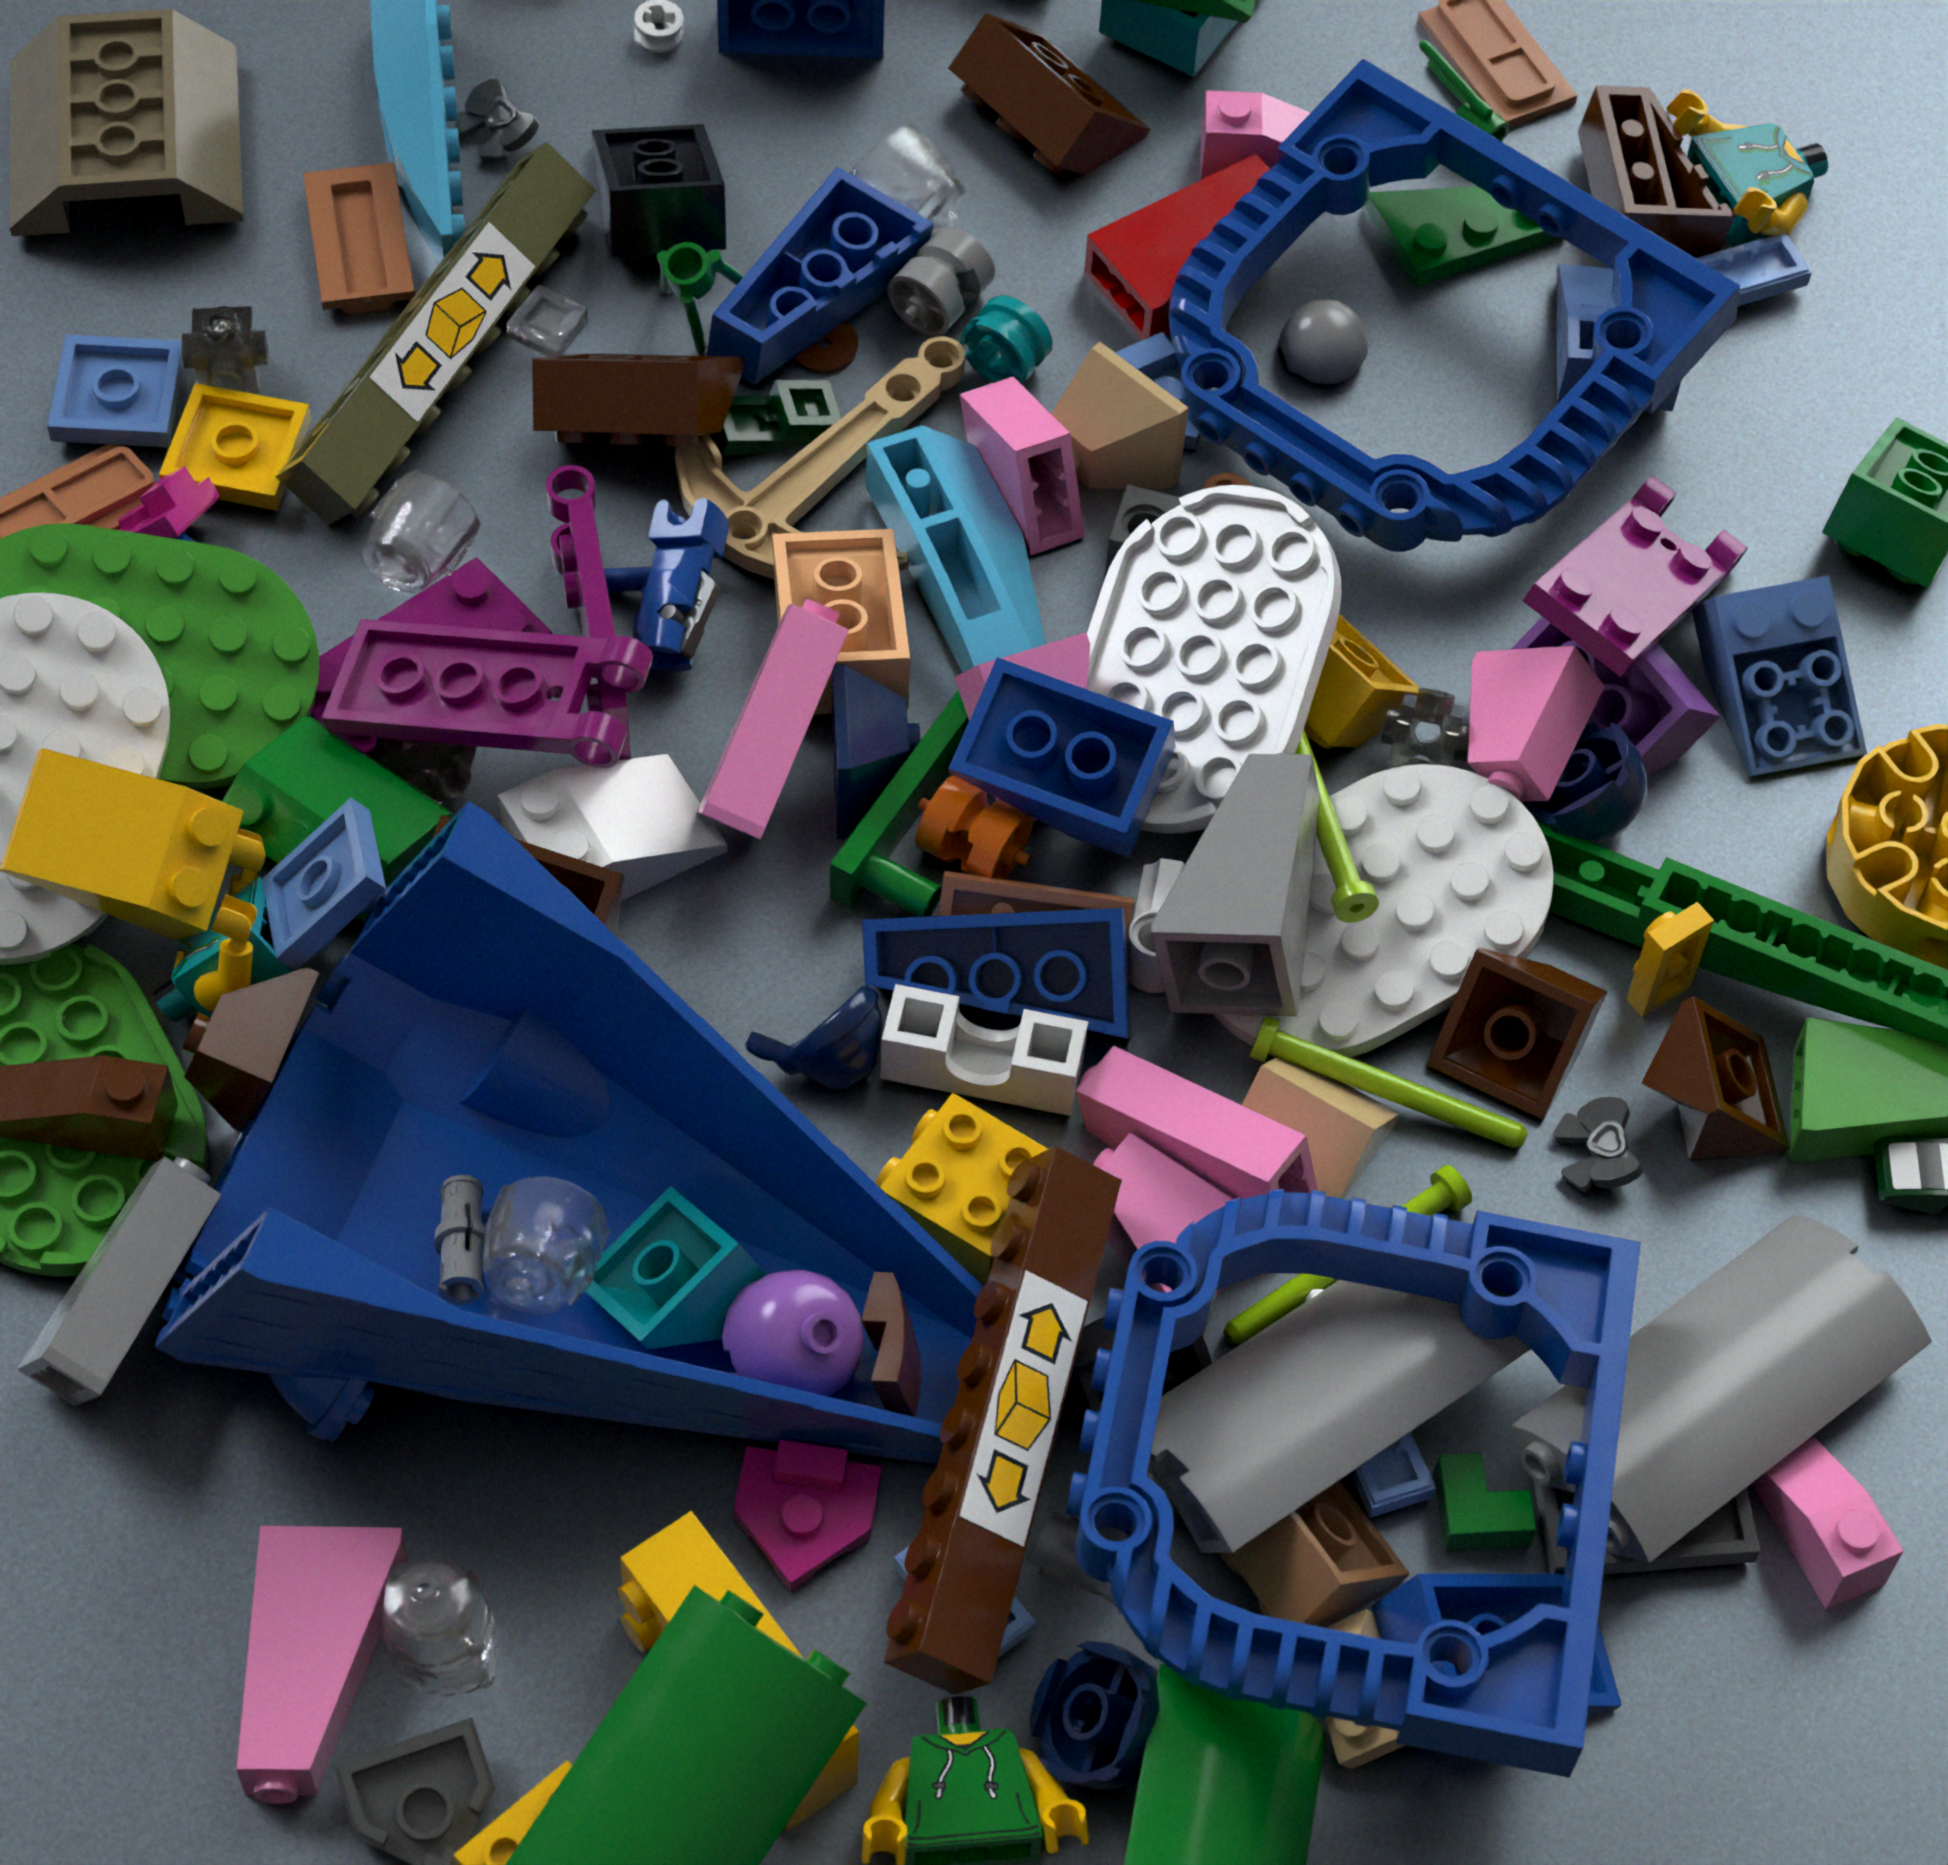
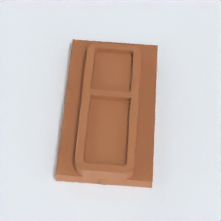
M1439 0L1438 6L1419 13L1418 22L1454 70L1480 99L1509 123V128L1576 103L1578 95L1505 0Z
M394 162L303 173L323 310L341 308L347 314L392 309L399 300L413 299L415 291Z
M106 444L1 497L0 539L20 530L47 524L71 523L119 530L121 526L117 520L143 504L139 497L155 484L154 475L129 448Z

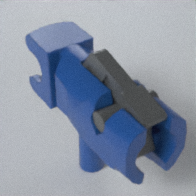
M699 498L695 502L692 514L687 521L672 512V507L666 500L659 501L655 506L648 539L656 546L651 566L604 569L608 592L640 591L643 594L640 611L636 612L634 616L633 638L641 641L651 650L653 654L651 669L664 672H682L692 668L695 652L705 632L703 628L720 593V586L709 575L713 558L723 557L729 522L722 510L706 498Z

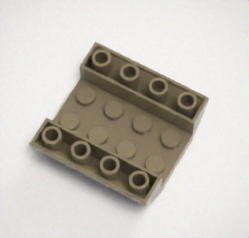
M174 9L80 14L56 17L10 59L11 236L70 233L69 201L180 194L186 225L243 221L236 45Z

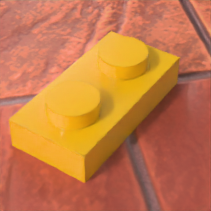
M1698 902L1677 915L1672 911L1664 913L1654 920L1644 932L1645 942L1640 958L1633 967L1634 976L1626 998L1642 1018L1691 988L1714 919Z

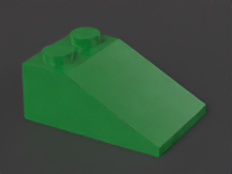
M1896 417L1852 472L1821 533L1834 539L1835 544L1844 552L1859 557L1867 556L1886 566L1889 573L1896 579L1908 584L1919 583L1929 588L1948 560V443Z

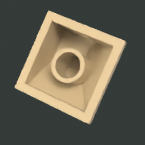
M1098 342L1089 351L1051 413L1071 433L1077 481L1088 489H1126L1127 484L1144 489H1172L1179 483L1188 407L1103 343Z

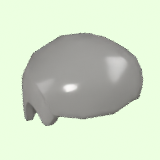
M1333 299L1311 300L1291 313L1281 331L1277 348L1282 350L1289 372L1296 373L1313 384L1336 385L1356 374L1368 354V338L1363 322L1348 305Z

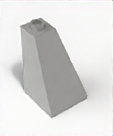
M1278 753L1249 754L1155 916L1150 933L1170 1012L1297 1017L1320 793L1312 755Z

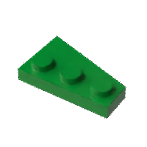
M1477 186L1369 192V199L1364 205V209L1415 287L1562 239L1561 237L1556 238L1548 235L1540 228L1537 222L1517 210L1502 207L1492 198L1491 194Z

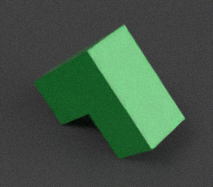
M1482 1453L1439 1455L1434 1469V1480L1445 1552L1530 1547L1536 1532L1530 1490L1487 1492Z

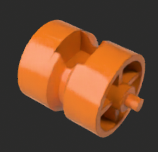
M955 775L949 777L939 787L931 800L925 797L920 800L918 809L924 811V814L916 832L915 845L921 850L945 863H951L959 859L961 860L962 872L965 874L989 878L1006 879L1017 862L1023 866H1027L1031 855L1024 852V849L1032 831L1033 817L1002 800H997L991 805L988 804L985 791Z

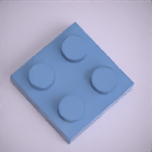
M66 334L47 424L50 441L169 448L186 360L184 342L180 340Z
M349 798L262 878L273 947L276 953L275 959L293 971H297L313 955L324 952L331 945L336 934L357 915L369 911L386 890L370 810L353 798Z

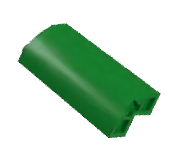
M694 1585L505 1865H760L867 1703L843 1686L851 1673L816 1649H813L807 1660H805L758 1628L757 1624L764 1614L728 1589L719 1601Z
M1160 1664L1157 1677L1160 1710L1150 1736L1146 1739L1124 1865H1307L1327 1735L1321 1724L1307 1712L1287 1708L1278 1710L1268 1708L1267 1704L1242 1699L1239 1701L1227 1699L1223 1694L1216 1693L1199 1685L1197 1687L1191 1685L1165 1664Z

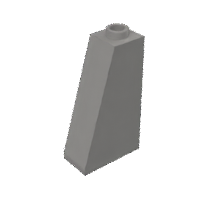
M163 1157L150 1166L18 1366V1371L73 1406H77L102 1394L221 1196V1193L207 1185L211 1178L204 1170L180 1157H176L174 1162Z

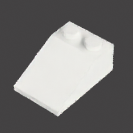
M668 754L618 760L610 768L580 765L553 769L497 795L501 826L513 838L622 873L624 875L621 901L728 851L727 843L712 820L696 812L700 802Z

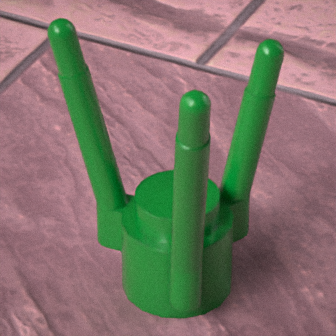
M1422 40L1419 43V48L1429 59L1427 62L1428 67L1463 104L1455 114L1498 140L1503 141L1509 131V123L1476 95L1427 40Z
M682 242L674 245L668 251H660L657 254V260L660 264L659 289L664 295L669 294L672 290L676 296L680 297L695 350L702 354L706 351L707 347L697 309V299L705 296L712 288L715 278L714 273H720L735 285L745 275L725 262L718 250H711L706 253L701 246L695 243Z

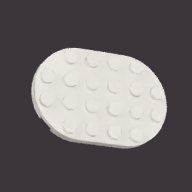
M1245 485L1216 486L1192 492L1178 498L1181 503L1179 506L1166 512L1152 523L1146 519L1133 531L1117 552L1105 577L1087 631L1090 641L1088 690L1174 721L1176 748L1141 830L1170 834L1206 829L1249 754H1295L1301 739L1337 624L1342 595L1341 576L1335 553L1312 517L1292 500L1264 488Z
M41 592L23 593L0 598V866L38 750L44 748L159 779L167 752L171 725L169 697L163 674L153 653L129 625L108 610L89 601L62 594ZM0 871V965L23 964L50 957L52 952L71 944L83 935L87 937L98 928L109 914Z
M1431 764L1406 765L1383 770L1367 776L1329 796L1360 880L1368 882L1374 887L1379 906L1370 917L1359 922L1346 923L1336 917L1331 904V897L1336 891V887L1316 836L1297 1017L1270 1016L1280 1020L1277 1030L1344 1056L1354 1057L1384 1045L1451 1008L1477 948L1525 959L1538 942L1544 930V923L1550 909L1553 893V866L1548 843L1540 826L1527 808L1510 792L1500 786L1487 782L1488 779L1456 767ZM1213 1014L1227 1030L1253 1046L1265 1016Z

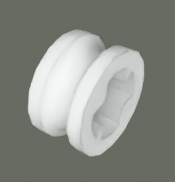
M650 0L641 4L635 11L634 38L636 43L644 50L656 53H663L676 48L683 40L684 16L681 9L676 4L667 0ZM654 23H662L664 30H655Z

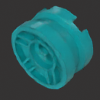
M1004 295L992 297L980 310L978 317H974L960 333V344L964 346L967 344L969 349L965 358L974 370L992 383L1014 377L1022 385L1034 372L1035 367H1038L1052 351L1053 339L1048 326L1040 315L1022 301Z

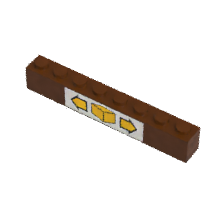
M1054 1146L1028 1160L1022 1161L1015 1168L1009 1179L1007 1194L1011 1198L1004 1223L999 1227L992 1240L990 1251L994 1260L988 1282L980 1291L975 1302L974 1315L978 1319L972 1341L961 1356L957 1367V1377L961 1381L955 1403L947 1413L940 1429V1440L943 1446L938 1465L928 1479L923 1491L922 1503L926 1509L919 1534L914 1538L906 1553L904 1566L908 1574L901 1600L893 1608L886 1627V1633L890 1640L883 1663L953 1695L976 1689L992 1682L1122 1181L1058 1146Z

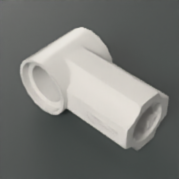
M1160 858L1158 862L1146 864L1143 867L1134 917L1129 927L1127 949L1129 982L1137 989L1148 993H1161L1165 991L1156 953L1152 952L1155 949L1150 931L1155 916L1185 866L1183 861Z

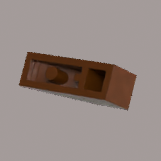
M100 1055L0 1066V1137L154 1162L163 1158L178 1108L174 1086L167 1065Z

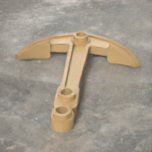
M939 336L926 340L919 348L918 357L906 358L866 392L864 401L750 491H741L722 473V457L709 434L700 435V445L676 446L675 470L683 507L691 516L693 506L699 498H706L716 504L729 522L723 556L747 571L775 580L772 534L802 533L792 526L867 457V442L901 432L939 399L940 390H948L959 382L964 374V348L959 342L949 337ZM896 551L900 572L908 568L909 561L906 552Z

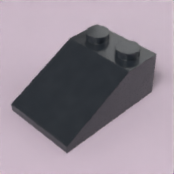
M704 124L592 130V143L604 226L612 256H621L629 261H645L653 258L660 251H668L674 245L682 242L695 243L701 246L706 253L711 250H726L725 183Z

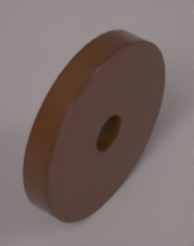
M843 321L821 339L795 356L793 360L802 368L814 373L828 374L838 372L848 367L856 358L859 345L858 336L852 326ZM821 341H826L830 343V346L820 348L817 344Z

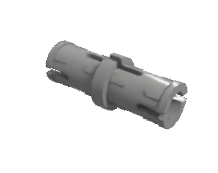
M469 1175L452 1176L443 1182V1187L440 1188L442 1199L441 1223L437 1226L434 1234V1247L441 1256L439 1295L446 1302L461 1306L478 1301L480 1293H483L482 1256L487 1251L489 1245V1233L487 1227L482 1223L484 1188L477 1178Z

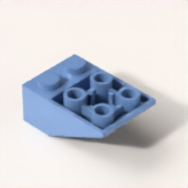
M1557 265V402H1560L1591 368L1594 325L1601 314L1608 309L1616 307L1612 294L1614 272L1612 268ZM1616 347L1618 349H1628L1627 347ZM1681 382L1656 410L1673 411Z
M1829 575L1714 596L1692 609L1703 667L1749 777L1867 754Z

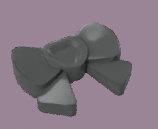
M493 78L474 87L465 103L467 111L457 113L458 121H456V128H458L460 139L467 138L486 125L493 132L492 136L478 151L479 157L485 162L505 161L507 152H513L523 147L532 139L539 128V121L532 113L518 111L506 98L505 89L499 80Z
M1599 1097L1589 1101L1579 1109L1577 1116L1566 1113L1553 1132V1136L1558 1143L1587 1142L1588 1149L1593 1156L1561 1170L1564 1180L1582 1192H1587L1592 1184L1599 1188L1621 1187L1639 1178L1643 1172L1639 1160L1629 1152L1624 1129L1630 1116V1109L1627 1102L1622 1098Z

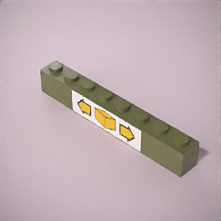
M545 142L517 162L275 476L328 525L347 514L357 518L374 502L379 494V491L373 487L382 474L386 477L389 476L404 462L410 453L405 443L413 433L420 435L434 422L441 411L435 405L443 393L446 395L451 394L464 382L471 372L466 362L473 353L476 355L481 354L494 342L501 332V329L496 325L497 321L503 313L506 316L510 315L525 301L530 294V290L525 286L532 275L535 277L541 275L555 261L560 253L554 247L561 236L566 239L572 235L587 218L588 213L583 207L596 189L548 142Z

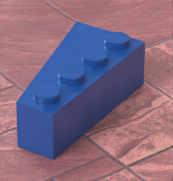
M837 166L714 311L711 319L706 356L744 357V369L741 377L753 385L757 384L821 339L843 321L848 320L885 294L890 280L910 259L918 257L917 253L920 248L931 238L934 222Z
M1126 908L862 920L865 985L894 990L895 984L959 996V1004L1022 1016L1023 1010L1026 1009L1088 1021L1087 1030L1127 1039L1131 1037Z

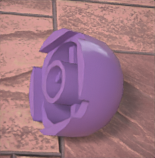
M796 1269L767 1274L760 1280L753 1281L743 1287L727 1310L722 1342L724 1352L730 1351L731 1362L737 1371L732 1374L830 1397L847 1385L858 1368L863 1349L864 1335L860 1313L848 1292L829 1277Z

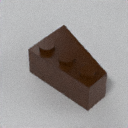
M1596 85L1577 132L1592 196L1694 258L1720 251L1735 215L1727 203L1719 205L1706 186L1709 176L1701 164L1693 166L1680 147L1683 137L1650 87Z

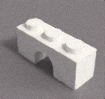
M895 984L881 1041L880 1079L1072 1116L1076 1098L1075 1090L1079 1084L1084 1061L1088 1021L1024 1009L1021 1023L1018 1027L1002 1031L990 1030L979 1027L962 1016L959 1010V996Z

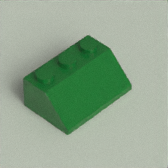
M306 715L243 764L222 802L244 811L239 828L259 834L263 840L266 856L279 864L349 798H353L370 810L386 888L432 840L440 815L451 818L455 815L338 734L329 733L326 726ZM369 911L359 914L355 918L364 920Z

